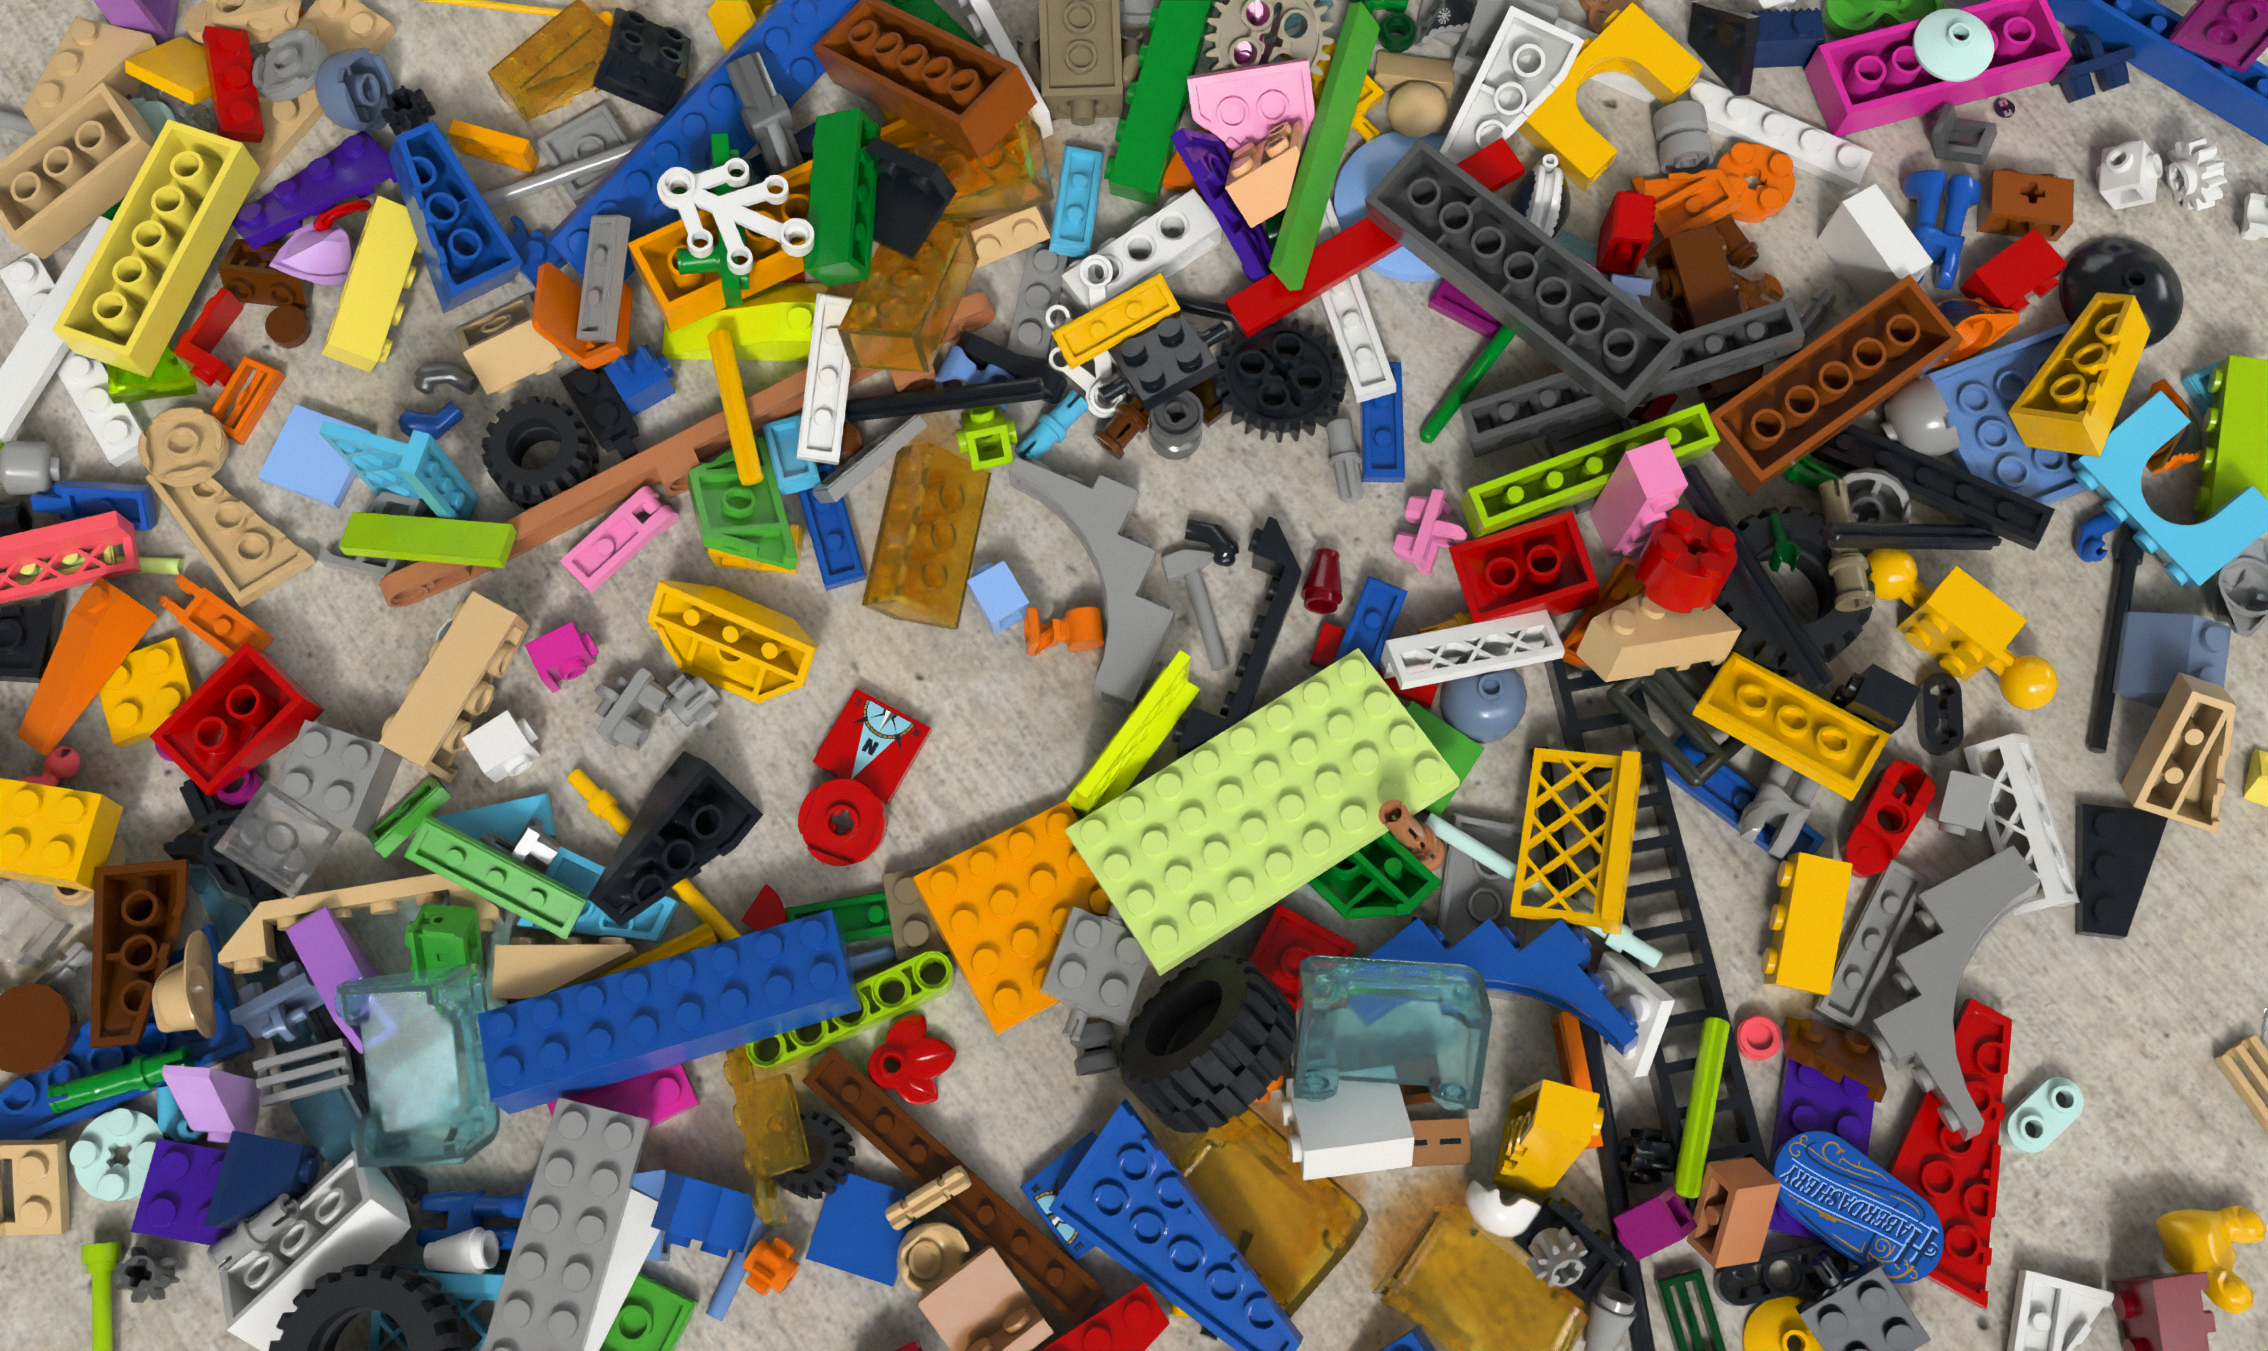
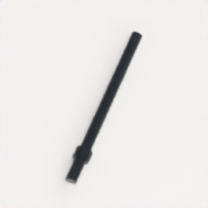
M2127 523L2125 525L2123 541L2118 543L2115 561L2119 564L2088 745V750L2094 753H2106L2116 696L2115 693H2112L2122 618L2123 613L2130 611L2137 566L2142 564L2144 550L2133 539L2136 532Z

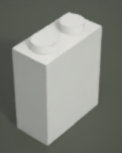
M1877 184L1863 191L1855 188L1842 196L1837 202L1838 209L1825 220L1826 227L1817 239L1864 306L1909 274L1917 283L1933 263Z
M1394 1066L1286 1079V1098L1279 1099V1112L1282 1125L1290 1126L1292 1134L1288 1135L1289 1156L1292 1163L1299 1162L1303 1181L1412 1166L1415 1137Z

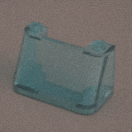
M1311 956L1301 961L1298 979L1297 1037L1294 1045L1292 1079L1293 1098L1306 1099L1311 1102L1324 1101L1337 1093L1339 1080L1424 1085L1428 1086L1432 1099L1444 1109L1452 1111L1478 1109L1493 1015L1483 976L1476 969L1460 964L1336 956Z
M477 963L458 964L347 980L337 985L335 997L337 1015L342 1018L346 1025H360L369 1095L370 1111L354 1126L351 1134V1144L357 1154L358 1167L464 1164L493 1142L499 1131L500 1109L499 1106L490 1100L477 1016L479 1013L488 1011L485 978L481 967Z

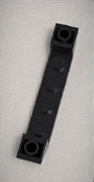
M1268 517L1263 530L1256 527L1248 547V551L1254 553L1252 568L1273 575L1265 596V600L1271 602L1266 616L1258 614L1252 628L1250 638L1256 640L1252 653L1243 652L1235 676L1242 679L1236 693L1228 690L1220 711V715L1225 716L1226 719L1193 707L1189 719L1181 717L1174 732L1172 741L1179 743L1176 757L1181 758L1248 716L1302 573L1277 519Z

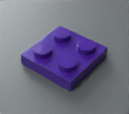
M157 1138L131 1232L205 1245L217 1243L233 1231L231 1228L204 1225L226 1151Z

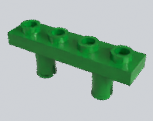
M728 133L711 134L713 165L709 166L710 169L723 166L732 158H740L739 150L730 148ZM710 169L693 170L690 172H692L693 174H698ZM733 169L729 174L731 176L739 175L741 170ZM724 183L706 191L721 196L742 188H733ZM676 187L673 189V194H683L687 190L683 187ZM736 224L742 242L747 247L745 227L737 226ZM719 229V242H715L712 254L706 258L694 257L688 248H677L680 275L718 272V276L722 277V290L726 307L743 306L742 290L750 289L749 273L736 275L729 270L727 265L728 252ZM739 256L733 258L732 261L735 264L742 265L740 264Z

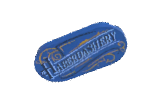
M1805 1132L1789 1138L1777 1149L1770 1165V1173L1781 1182L1777 1202L1791 1217L1859 1268L1876 1259L1892 1283L1915 1282L1926 1277L1934 1270L1943 1253L1944 1233L1935 1210L1922 1197L1845 1140L1828 1132Z

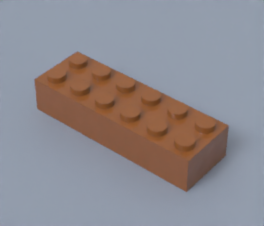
M860 0L811 47L834 84L980 160L1037 103L1018 65L881 0Z
M1909 274L1709 414L1721 440L1712 451L1746 494L1751 496L1894 395L1909 382L1945 359L1962 342L1963 338Z

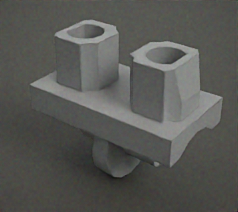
M640 667L630 683L620 676L611 689L599 683L594 691L603 698V701L595 713L603 717L604 720L596 732L615 748L621 744L638 751L647 740L650 731L635 720L644 708L661 717L668 709L665 703L672 697L660 686L654 675L643 667Z

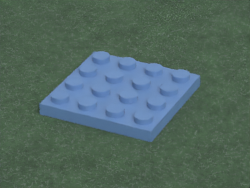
M2067 323L1925 375V377L1929 376L1932 379L1950 412L1946 414L1949 422L1946 428L1955 425L1957 429L1960 448L1951 451V454L1958 468L2046 506L2087 491L2075 479L2073 473L2077 470L2070 464L2080 454L2026 447L2008 411L2070 328ZM2116 416L2112 428L2120 422L2118 416Z

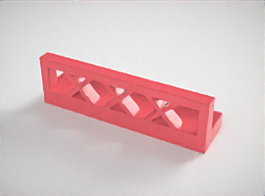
M112 511L0 537V572L6 571L4 575L0 573V604L93 583L98 577L106 580L141 572L134 525L119 512ZM123 544L126 562L107 566L99 561L108 546ZM77 553L86 559L74 574L64 576L56 571L67 555ZM35 563L43 568L31 584L21 586L13 581L23 566ZM94 564L100 567V568L92 569V567L94 566ZM52 574L57 577V578L49 579Z

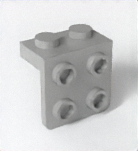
M1478 0L1467 35L1456 55L1452 70L1462 73L1468 79L1475 80L1510 6L1555 25L1560 11L1558 5L1547 0Z

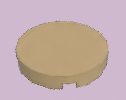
M175 407L159 413L151 420L153 424L148 427L147 431L143 429L139 436L138 454L143 466L158 482L173 487L193 486L208 480L221 469L228 456L229 440L220 422L214 416L206 414L203 410L195 407Z

